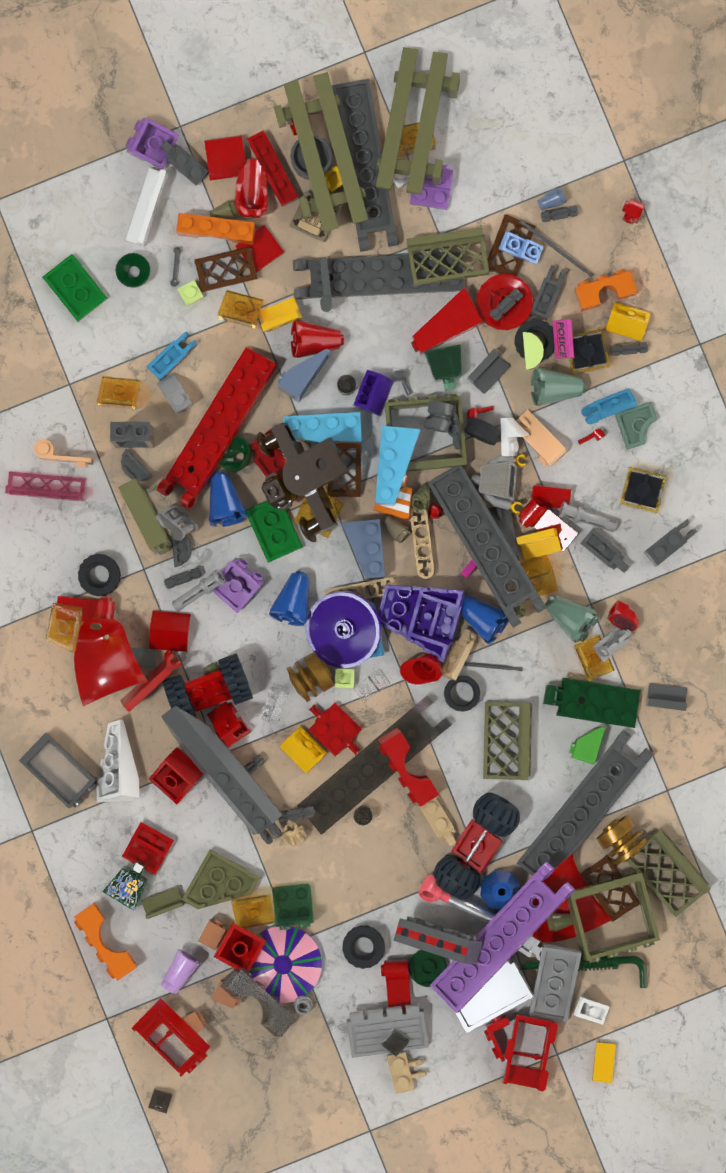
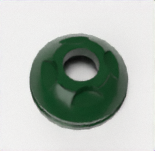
M128 253L118 260L115 269L116 276L124 286L137 288L148 280L150 265L142 255ZM131 267H137L140 271L139 275L135 278L130 277L128 274Z
M235 437L219 462L220 465L232 472L244 469L252 457L250 445L244 439ZM243 453L242 461L236 463V455Z

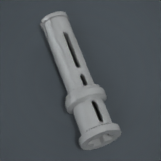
M563 501L558 514V518L564 517L573 520L574 523H586L613 533L617 526L616 520L584 511L582 507L579 506L577 508L568 505L565 501Z
M216 569L209 577L202 578L197 586L172 601L174 609L179 612L205 593L210 594L219 585H224L226 580L223 574Z

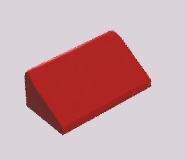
M535 485L532 487L531 499L536 498L546 507L560 509L563 501L567 502L568 505L570 504V489Z

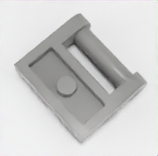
M175 503L160 511L156 516L160 525L169 529L173 533V538L177 541L182 540L189 532L192 533L198 529L197 522ZM182 522L185 524L183 528L179 526Z

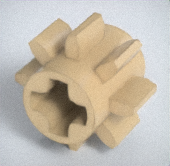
M289 823L284 827L282 837L286 845L299 846L302 844L303 837H306V834L301 824L297 826L296 823Z

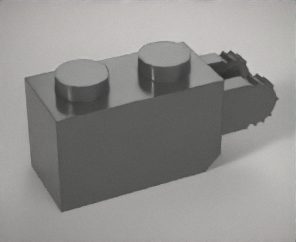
M688 519L677 528L674 527L644 551L655 567L687 543V540L698 532L696 529H692L684 537L679 532L682 528L688 526L690 523Z

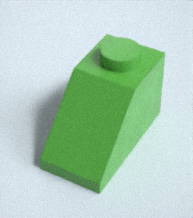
M599 727L576 739L575 743L572 742L569 753L572 754L571 758L594 765L605 727Z

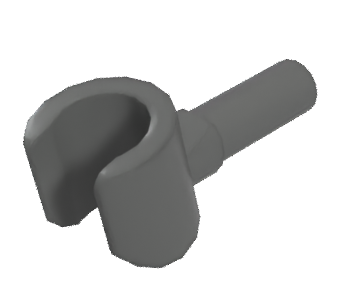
M402 370L395 371V381H402L407 396L412 394L408 387L405 373Z

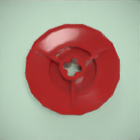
M499 274L490 277L481 285L477 293L476 307L479 316L488 326L497 330H511L519 327L528 319L532 311L533 297L530 288L522 279L512 274ZM514 289H518L523 297L519 301L516 300V304L505 314L503 313L498 321L494 320L490 312L494 308H498L497 305L502 301V298L510 296Z

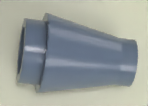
M561 187L552 189L541 199L537 200L541 210L563 205V202L567 201Z

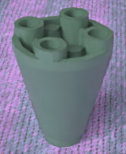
M551 595L545 603L547 612L574 643L584 642L589 635L587 631L591 625L595 626L600 618L594 609L560 596Z

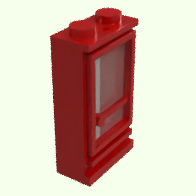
M161 998L131 1028L134 1032L137 1031L180 1073V1077L186 1072L190 1074L197 1067L195 1063L197 1061L201 1063L208 1056L206 1051L210 1046Z

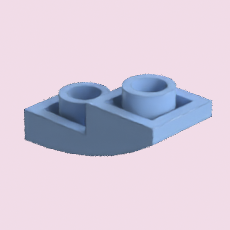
M505 232L499 250L527 262L537 264L543 246L531 240L523 239L511 232Z

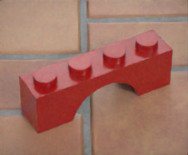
M398 728L378 739L381 744L378 747L384 757L386 755L389 757L390 762L388 764L393 772L397 771L400 777L397 779L403 788L407 786L410 791L407 795L413 804L417 803L421 807L439 796L438 791L427 775H413L406 770L405 756L411 747Z

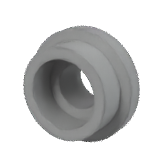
M299 996L295 999L293 1007L298 1014L306 1015L312 1010L313 1003L309 997ZM300 1003H306L307 1005L301 1006Z

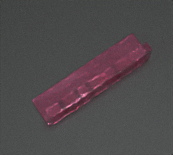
M9 471L8 486L6 485L5 493L7 495L83 502L86 479ZM13 476L22 477L26 483L21 487L12 486ZM35 478H39L45 485L38 489L33 488L29 483ZM54 480H59L63 487L60 490H52L49 484ZM73 482H80V493L71 492L68 486Z

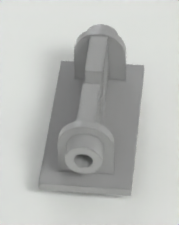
M615 627L596 643L593 649L601 661L605 662L630 641L631 632L629 629L624 630Z

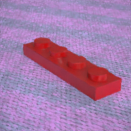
M264 130L247 138L256 159L259 160V164L266 170V178L281 207L299 199Z

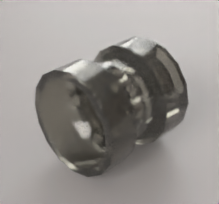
M343 375L338 379L337 389L339 393L349 396L355 392L356 381L352 376Z
M360 806L354 811L353 817L357 824L364 826L371 822L373 814L367 806Z

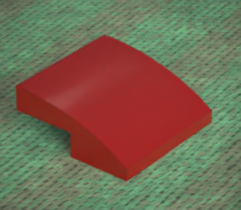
M242 135L204 140L210 181L238 177L239 169L246 164Z
M140 822L122 858L133 864L138 863L143 866L145 871L155 876L174 840Z

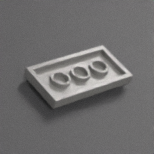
M543 944L533 990L534 996L532 997L529 1010L530 1017L567 1023L582 954L581 950Z

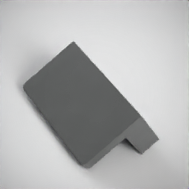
M493 349L467 379L485 394L507 371L509 365Z
M650 683L646 706L686 711L687 688Z

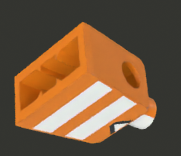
M407 475L404 476L395 505H375L373 511L409 520L412 488L405 487Z

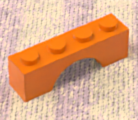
M179 213L176 233L178 236L212 237L229 240L234 243L253 245L256 225L254 222Z
M93 903L74 916L76 927L79 931L83 930L87 935L85 940L90 947H95L97 958L101 963H106L108 966L106 970L112 979L116 978L118 981L138 967L128 951H113L103 943L101 926L106 918L96 903Z

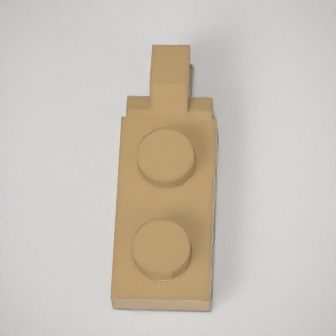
M464 629L458 641H454L441 667V677L456 681L477 635L474 632Z
M436 797L423 806H419L436 836L441 841L446 839L450 847L457 842L452 836L455 833L454 826Z

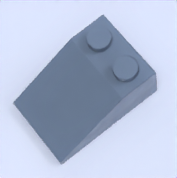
M325 349L289 369L287 373L283 372L278 379L279 390L299 402L330 357V350Z

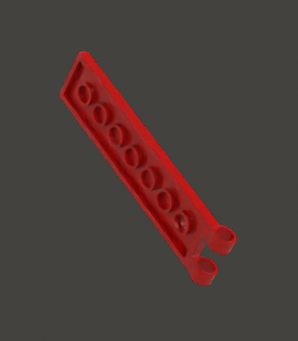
M245 347L166 478L162 479L158 484L157 492L164 496H169L177 483L188 490L181 496L179 504L188 510L194 506L198 496L278 368L276 363ZM194 466L195 470L189 473V468Z

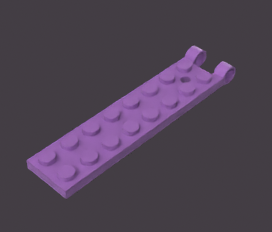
M548 862L538 869L477 935V940L483 942L477 964H465L453 960L430 985L456 1013H459L550 915L575 891L567 882L555 894L543 882L555 870ZM535 898L539 900V905L537 906L533 904Z

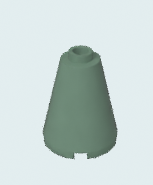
M544 368L533 370L531 386H534V392H531V397L535 406L580 397L585 392V382L582 381L581 377Z

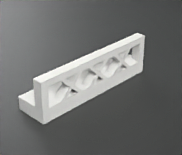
M149 168L126 237L127 242L145 246L168 176L165 170L157 171Z

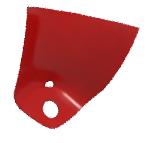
M91 618L83 622L77 632L74 650L75 675L83 706L130 686L148 682L133 654L125 629L118 620ZM99 623L102 628L93 630L90 628V624ZM109 635V638L106 640L103 636Z
M573 853L543 881L555 894L567 882L574 889L587 886L577 869ZM593 895L575 899L584 933L612 921V918L604 911ZM535 898L533 904L535 906L539 905V900ZM567 899L553 913H570ZM546 920L533 933L532 937L540 942L552 943L576 937L573 925L556 932L554 930L549 931Z

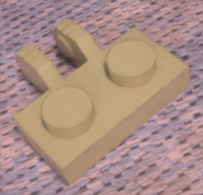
M406 1051L387 1055L395 1094L414 1090L412 1079L427 1075L426 1071L423 1070L412 1074L409 1067L424 1064L423 1059L408 1062Z

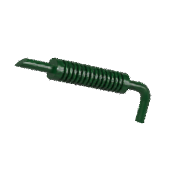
M581 956L578 971L580 969L581 971L583 969L585 971L593 969L594 971L595 969L599 970V968L600 970H603V968L604 970H607V968L610 970V968L618 969V964H635L639 969L640 988L648 987L646 963L638 956H616L612 958L603 956L600 957V961L592 963L582 960ZM539 961L525 962L519 970L538 969Z

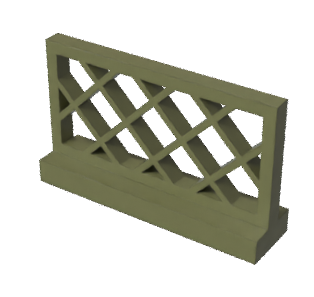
M482 228L407 239L406 246L414 286L484 276L490 273ZM480 243L481 250L477 255L469 250L472 244ZM453 247H459L463 250L458 258L450 253ZM439 249L444 252L440 260L431 255L434 250ZM421 252L425 255V258L419 263L413 259V253ZM465 253L474 257L469 265L460 260ZM447 255L455 260L450 268L442 263ZM428 258L437 263L432 270L423 266ZM478 260L484 264L485 270L477 271L472 266ZM457 263L466 268L463 273L458 274L453 270ZM439 265L447 270L444 276H438L434 273ZM420 268L428 273L425 279L417 280L416 273Z
M485 702L483 779L531 780L532 703ZM489 706H497L502 711L495 720L489 714ZM501 706H508V707H507L505 710H503V708H502ZM511 707H519V715L513 720L506 712ZM504 714L511 721L505 729L496 722ZM494 723L502 731L495 738L489 734V728ZM513 724L519 729V734L514 739L506 732ZM503 733L511 740L504 749L496 741ZM493 743L501 749L494 758L488 753V748ZM512 743L518 748V754L514 758L505 751ZM502 753L511 760L504 767L496 761ZM494 762L501 770L496 775H488V767ZM512 762L518 767V776H510L505 771Z
M660 828L647 839L648 842L642 847V849L645 848V852L640 851L637 853L645 855L644 865H636L632 859L627 862L636 872H642L646 884L670 912L677 917L703 894H706L711 889V885ZM653 840L659 845V853L647 852L648 844ZM647 855L659 856L658 866H647ZM661 856L669 857L672 860L671 868L660 867ZM646 868L658 869L657 880L646 877ZM660 870L671 871V881L659 880ZM673 871H681L685 875L684 882H674ZM659 883L670 884L669 895L661 894L658 891ZM672 884L684 885L683 896L672 895ZM686 886H694L699 893L694 897L685 896ZM671 898L683 899L682 907L677 911L671 906Z

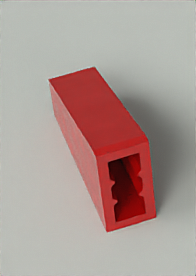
M465 288L412 336L413 341L411 345L415 352L419 351L420 355L482 325V320Z

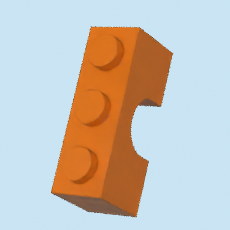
M625 269L614 272V276L607 277V275L597 277L596 281L591 283L588 280L580 282L578 287L575 288L581 312L600 306L599 292L603 289L613 290L617 300L637 294L631 270L626 272Z

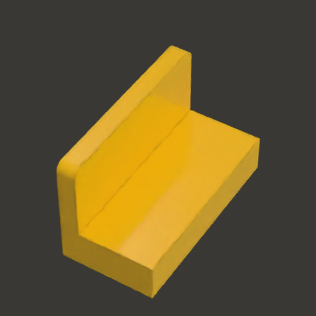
M293 297L260 311L263 324H261L263 332H271L292 323L294 320L302 319L296 299Z
M614 302L606 331L642 341L650 313Z
M556 528L516 537L518 545H521L525 560L561 551Z
M301 726L280 745V748L305 773H308L327 754Z

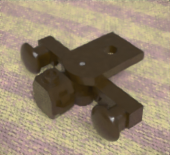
M282 422L272 428V433L266 436L262 432L257 434L258 445L266 456L274 457V450L281 448L287 460L283 467V474L279 475L273 472L268 475L261 489L268 503L273 508L282 511L292 507L296 495L305 497L315 517L310 520L303 516L300 517L299 527L307 540L316 542V535L338 526L331 512L333 505L323 486L349 471L332 438L329 437L305 451L302 443L295 440L288 423ZM324 458L327 461V466L325 469H320L318 463Z

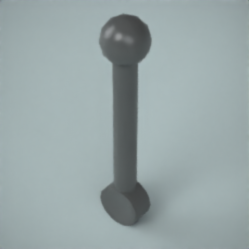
M179 247L173 249L175 253L173 279L170 281L173 287L178 285L176 277L178 255L181 252Z

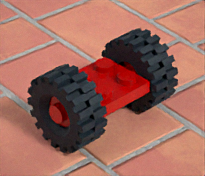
M237 653L219 659L221 670L184 683L181 674L163 680L162 684L171 709L174 706H178L196 717L195 711L204 710L230 699L233 700L235 705L253 699Z

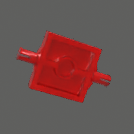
M336 703L323 712L315 704L309 709L317 718L308 731L335 757L347 747L355 755L361 750L353 741L362 728Z

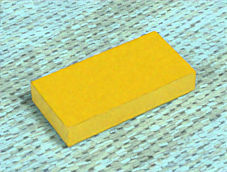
M596 1042L592 1081L612 1083L616 1044Z

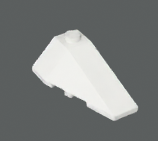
M117 720L108 723L104 741L105 757L100 762L103 768L101 777H97L96 783L97 802H120L139 798L140 790L139 777L124 721Z

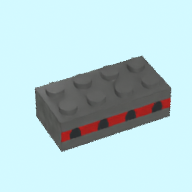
M407 916V919H399L393 940L461 963L475 965L477 964L483 943L477 940V936L460 933L458 930L444 928L442 925L425 922L423 919Z

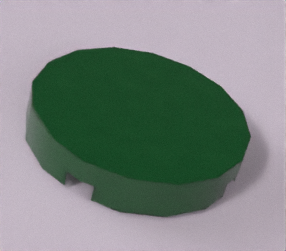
M418 950L409 961L411 978L423 987H431L430 985L447 968L444 957L424 950Z

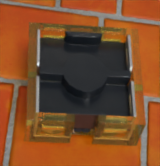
M603 329L572 335L574 358H568L571 375L610 367L608 352H604L603 347L606 344Z
M629 466L619 505L657 514L661 501L659 493L664 489L667 476Z

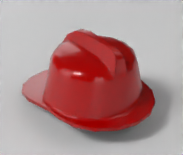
M423 653L415 659L403 662L400 666V674L405 681L415 685L435 682L442 676L441 661L432 654Z

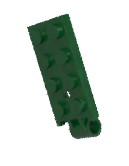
M562 678L561 687L546 685L543 704L558 706L556 716L635 728L641 690ZM581 696L585 698L583 704L578 702V698Z

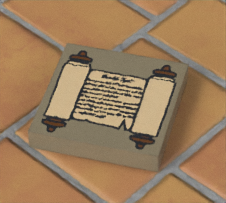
M305 192L303 198L307 197V201L315 199L314 195ZM299 204L290 227L325 242L329 231H323L319 212L312 213V218L304 220L301 205ZM339 206L333 208L335 216H337L340 210Z

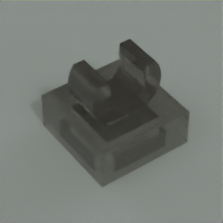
M393 1029L381 1044L397 1057L408 1045L409 1040Z
M154 1088L148 1108L167 1114L173 1094Z

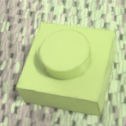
M195 280L178 288L186 306L204 298Z
M335 668V688L354 689L355 669Z

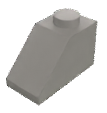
M173 373L157 383L177 416L193 406Z

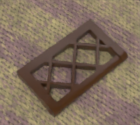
M504 214L487 259L490 271L499 274H512L517 277L523 260L513 256L514 259L504 263L500 256V252L503 251H498L497 247L501 237L505 234L504 229L507 222L512 223L515 228L509 232L516 231L519 237H521L519 229L527 228L519 223V219ZM525 222V224L529 225L535 230L536 226ZM528 230L525 239L531 240L533 233ZM496 254L501 262L499 266L491 264ZM515 261L516 265L513 272L508 271L505 265Z
M250 246L194 259L201 291L206 292L258 279ZM246 253L247 259L243 263L236 259L235 256ZM231 257L226 268L216 262L218 259ZM233 259L243 265L237 275L228 270ZM212 261L213 263L207 272L204 271L201 263ZM215 264L224 269L219 279L209 274ZM244 267L250 269L251 275L239 277ZM226 271L236 276L232 280L220 281ZM209 275L217 280V282L206 285L205 279Z
M334 441L336 447L342 451L340 455L342 456L345 453L352 460L346 467L348 468L353 463L356 464V475L353 476L350 472L346 473L351 479L345 485L340 480L335 479L341 486L339 490H332L333 481L328 483L327 495L328 497H361V442ZM349 448H356L355 458L347 452ZM354 480L356 482L355 490H349L347 486Z
M608 855L580 873L588 886L593 885L588 877L593 872L598 873L596 884L599 883L600 874L609 875L611 879L613 877H622ZM607 863L612 870V874L601 872V867ZM628 885L623 886V890L615 888L609 890L607 901L603 900L599 893L594 894L604 911L612 918V922L640 904ZM611 890L622 892L620 903L609 901ZM624 893H628L633 902L628 905L622 904ZM608 903L620 905L619 911L613 914L608 907Z

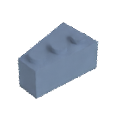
M380 519L342 523L365 579L385 578Z

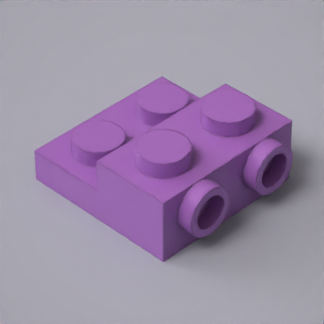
M147 117L142 118L134 126L136 133L134 137L128 139L126 143L128 149L126 152L163 170L167 163V159L164 157L167 153L160 146L164 141L174 146L179 135Z
M444 165L441 185H433L432 179L425 178L422 195L411 193L410 205L447 210L453 170H450V166Z
M234 558L222 572L226 583L213 589V592L236 613H239L265 582L262 581L263 577L259 572H252L248 568V563L244 559Z

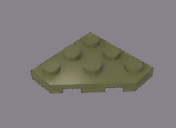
M210 849L181 900L196 909H202L251 895L260 877Z

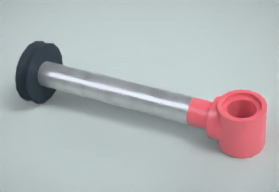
M427 875L418 892L419 897L424 901L435 902L440 899L486 923H489L496 916V914L465 899H458L446 893L436 884L434 875Z

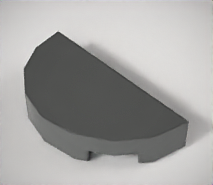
M126 448L121 459L122 470L126 476L132 480L136 478L137 481H146L153 477Z
M171 532L174 567H179L190 558L192 545L186 535L182 540L177 541L173 538V533Z

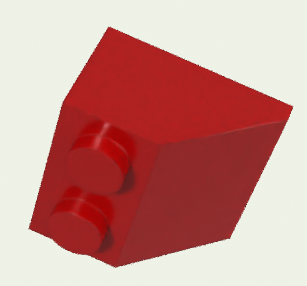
M176 747L158 766L149 780L177 805L203 774L193 761Z

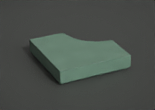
M652 402L615 414L626 450L644 445L646 429L651 423L657 421Z

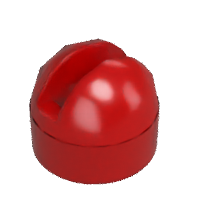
M431 503L429 518L439 519L442 517L444 510L441 505Z

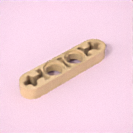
M412 508L410 520L417 574L421 579L427 580L434 574L428 515L426 509L420 511L424 512V515L421 516V522L425 521L426 525L418 524L414 526V522L418 523L417 516H413L416 510ZM424 528L426 536L418 538L415 534L416 529ZM422 546L427 547L429 550V554L426 557L418 555V549ZM430 559V563L426 562L427 568L431 569V572L428 573V576H424V573H420V570L423 569V563L419 564L418 560L425 561Z
M383 578L328 590L324 596L331 592L347 591L353 588L357 591V594L368 600L383 597V594H378L379 587L376 583L381 582V586H385L387 581L394 585L398 584L393 578ZM367 585L375 586L376 592L374 595L369 596L365 593Z

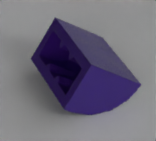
M367 370L353 405L366 412L380 416L393 380L383 374Z

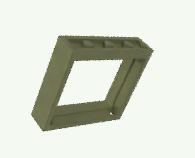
M446 394L445 398H438V395H430L422 400H419V397H408L407 401H400L399 398L389 399L385 403L386 426L392 427L391 410L428 407L429 401L443 402L455 405L456 414L461 427L460 458L409 462L406 472L453 468L461 465L462 467L467 466L461 396Z
M135 478L119 486L118 488L149 549L153 553L160 555L170 551L169 547L172 546V543L164 528L156 519L157 514L142 485Z
M642 872L575 889L573 894L567 898L578 945L582 951V960L589 961V963L598 962L601 960L600 957H616L619 955L618 952L624 950L626 953L637 950L636 947L638 946L650 947L655 945V941L660 940ZM634 883L648 935L589 952L575 899Z

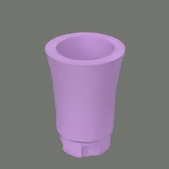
M178 949L161 986L167 991L177 994L201 963L189 953Z

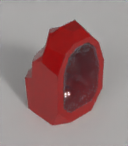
M616 601L613 604L607 618L611 624L624 630H637L639 619L636 617L635 612L629 608V605L620 601Z

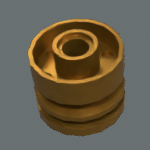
M315 652L304 657L306 667L302 668L298 662L294 663L299 670L295 673L291 666L286 668L292 685L306 702L311 700L307 694L310 690L315 697L318 696L315 687L319 686L325 692L335 686L330 678L332 674L323 659L319 660Z
M628 815L610 823L602 830L603 833L596 838V841L603 849H607L610 846L614 848L608 856L611 858L616 854L619 855L613 861L616 866L630 860L648 842L645 837L636 841L642 834L640 831L634 834L630 833L635 824Z

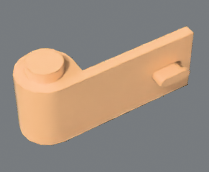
M529 410L525 411L516 420L530 435L523 438L539 455L537 459L544 467L546 465L551 467L567 452L565 447Z
M46 439L37 441L34 447L36 455L42 460L76 463V467L88 468L86 464H93L91 458L55 455L54 445Z

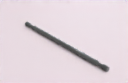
M520 220V224L524 225L529 231H531L533 234H535L537 237L543 240L546 244H548L550 247H552L554 250L560 253L563 257H565L567 260H569L583 272L587 273L588 276H590L591 278L593 277V274L588 272L578 262H576L574 259H572L570 256L564 253L561 249H559L557 246H555L553 243H551L549 240L543 237L532 227L525 224L523 220Z
M465 662L463 665L502 670H523L521 667L514 668L511 666Z

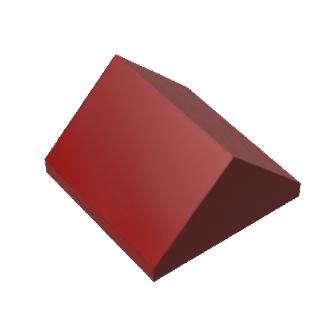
M152 611L149 629V649H170L171 651L188 652L191 614Z
M232 923L213 957L248 975L266 940L249 929Z

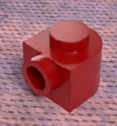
M632 198L630 202L626 201L622 209L625 212L622 220L629 224H633V222L637 224L645 204Z

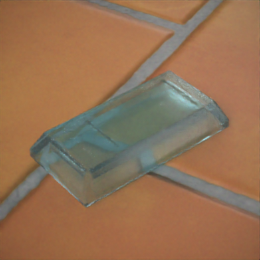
M131 648L139 667L155 668L156 649Z

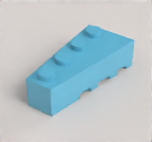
M360 412L283 416L284 423H288L295 440L318 444L330 437L333 441L361 442L362 452ZM349 448L348 450L356 451V448Z
M382 426L375 505H395L420 429Z

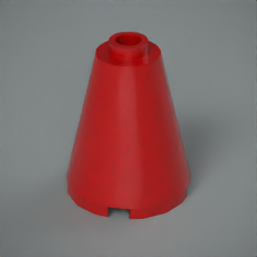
M294 320L292 323L291 335H293V341H291V353L294 358L315 355L325 349L330 351L338 350L344 344V335L341 334L340 330L301 320Z

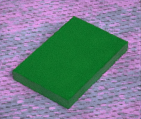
M73 254L69 255L42 277L77 322L108 299Z
M268 501L245 510L268 563L303 548L286 510L282 511L273 508Z

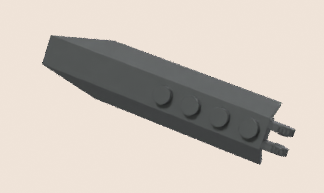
M174 706L161 716L180 747L252 834L260 833L261 838L266 844H271L273 838L266 830L269 827L270 832L276 838L281 837L282 832L275 822L283 814L213 729L178 706Z

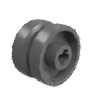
M313 135L325 174L332 167L331 147L326 140ZM297 140L291 149L290 158L292 166L297 175L309 180L300 143Z

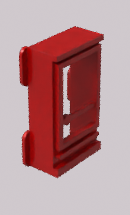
M515 1013L511 1039L507 1041L505 1051L507 1061L503 1084L511 1083L536 1088L542 1092L546 1090L549 1076L548 1071H546L550 1043H554L556 1039L557 1023L553 1020ZM519 1022L547 1027L542 1057L538 1054L531 1055L514 1051ZM513 1054L534 1058L535 1060L540 1059L539 1070L512 1065Z

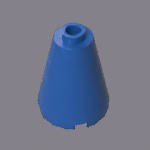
M225 472L215 473L214 477L211 478L210 526L217 527V524L222 523L223 527L243 522V517L247 519V513L230 475L225 474Z
M301 571L291 573L271 606L269 616L280 622L283 620L288 621V624L292 626L305 625L310 580L306 573Z
M467 595L464 597L461 615L488 645L492 644L497 639L494 636L498 633L501 634L509 622L502 608L473 596Z

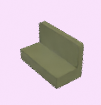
M178 887L141 900L146 913V919L182 907L184 903L181 900L182 897Z

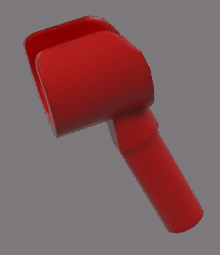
M493 406L471 408L467 411V419H470V417L478 418V413L493 411L494 408Z
M596 429L588 436L578 440V443L581 445L593 437L599 441L605 434L601 429Z

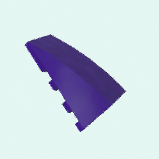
M387 584L378 612L381 624L396 634L402 635L412 644L415 643L423 648L422 650L428 654L431 653L439 661L444 662L453 642L464 604V590Z

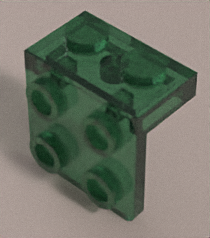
M306 883L274 887L272 894L275 927H279L280 930L291 929V925H299V928L311 927L310 923H314L311 886Z

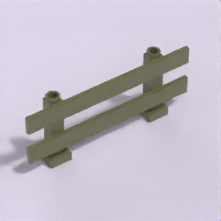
M403 47L399 70L395 71L394 74L396 86L382 158H378L377 161L379 173L376 188L391 190L394 174L407 175L409 179L406 193L422 195L425 178L432 179L433 185H441L444 169L443 160L436 159L435 164L428 163L441 91L449 92V98L457 99L460 73L452 72L451 77L444 76L448 54L433 52L429 74L414 72L418 49ZM411 87L426 89L413 158L412 161L397 159Z
M328 72L313 76L319 99L304 103L299 81L296 80L283 84L289 107L282 109L281 105L274 106L279 128L286 127L287 121H294L314 194V200L307 201V197L299 199L304 220L312 218V213L319 212L324 232L339 228L333 208L348 204L353 224L368 220L363 202L366 195L364 188L359 187L338 111V106H341L338 95L334 96ZM323 112L344 188L343 192L332 195L328 191L308 118L309 115Z

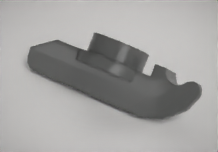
M452 412V417L450 418L452 424L449 426L448 434L453 437L455 449H460L461 427L457 414Z

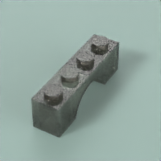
M234 968L220 987L233 999L241 1000L247 996L257 999L263 1011L261 1025L273 1036L282 1037L296 1020L291 1015L292 1012L287 1007H282L278 1003L277 997L271 993L268 994L264 990L263 984L258 981L255 982L251 978L252 975L244 968Z

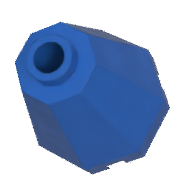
M494 870L482 879L480 896L489 908L501 910L520 890L521 885L511 872ZM500 888L505 889L503 895L498 894Z

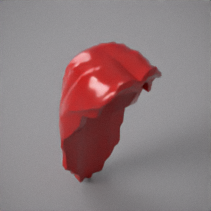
M252 158L247 159L246 164L239 169L234 202L236 211L240 216L245 218H261L268 207L266 170L259 164L258 159Z

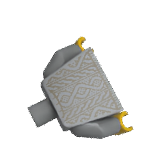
M522 454L517 458H514V456H497L489 461L487 465L481 467L480 475H472L471 482L474 486H479V493L483 494L485 500L493 506L505 510L511 509L512 513L518 514L520 512L515 511L514 506L516 504L522 506L520 502L512 504L511 501H514L517 467L523 468L526 465L525 463H519L518 459H525L526 457Z

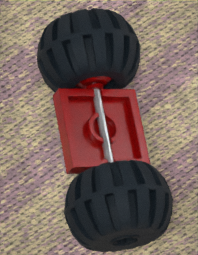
M488 792L475 802L473 808L474 819L470 820L452 849V852L457 856L447 855L435 866L433 875L434 879L436 878V884L455 898L467 899L478 890L480 873H484L503 843V840L498 836L506 837L518 827L520 821L518 808L495 793Z

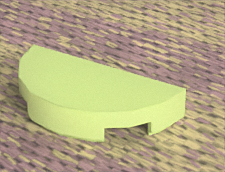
M523 332L527 371L535 368L543 358L544 349L542 342L537 336L532 333Z

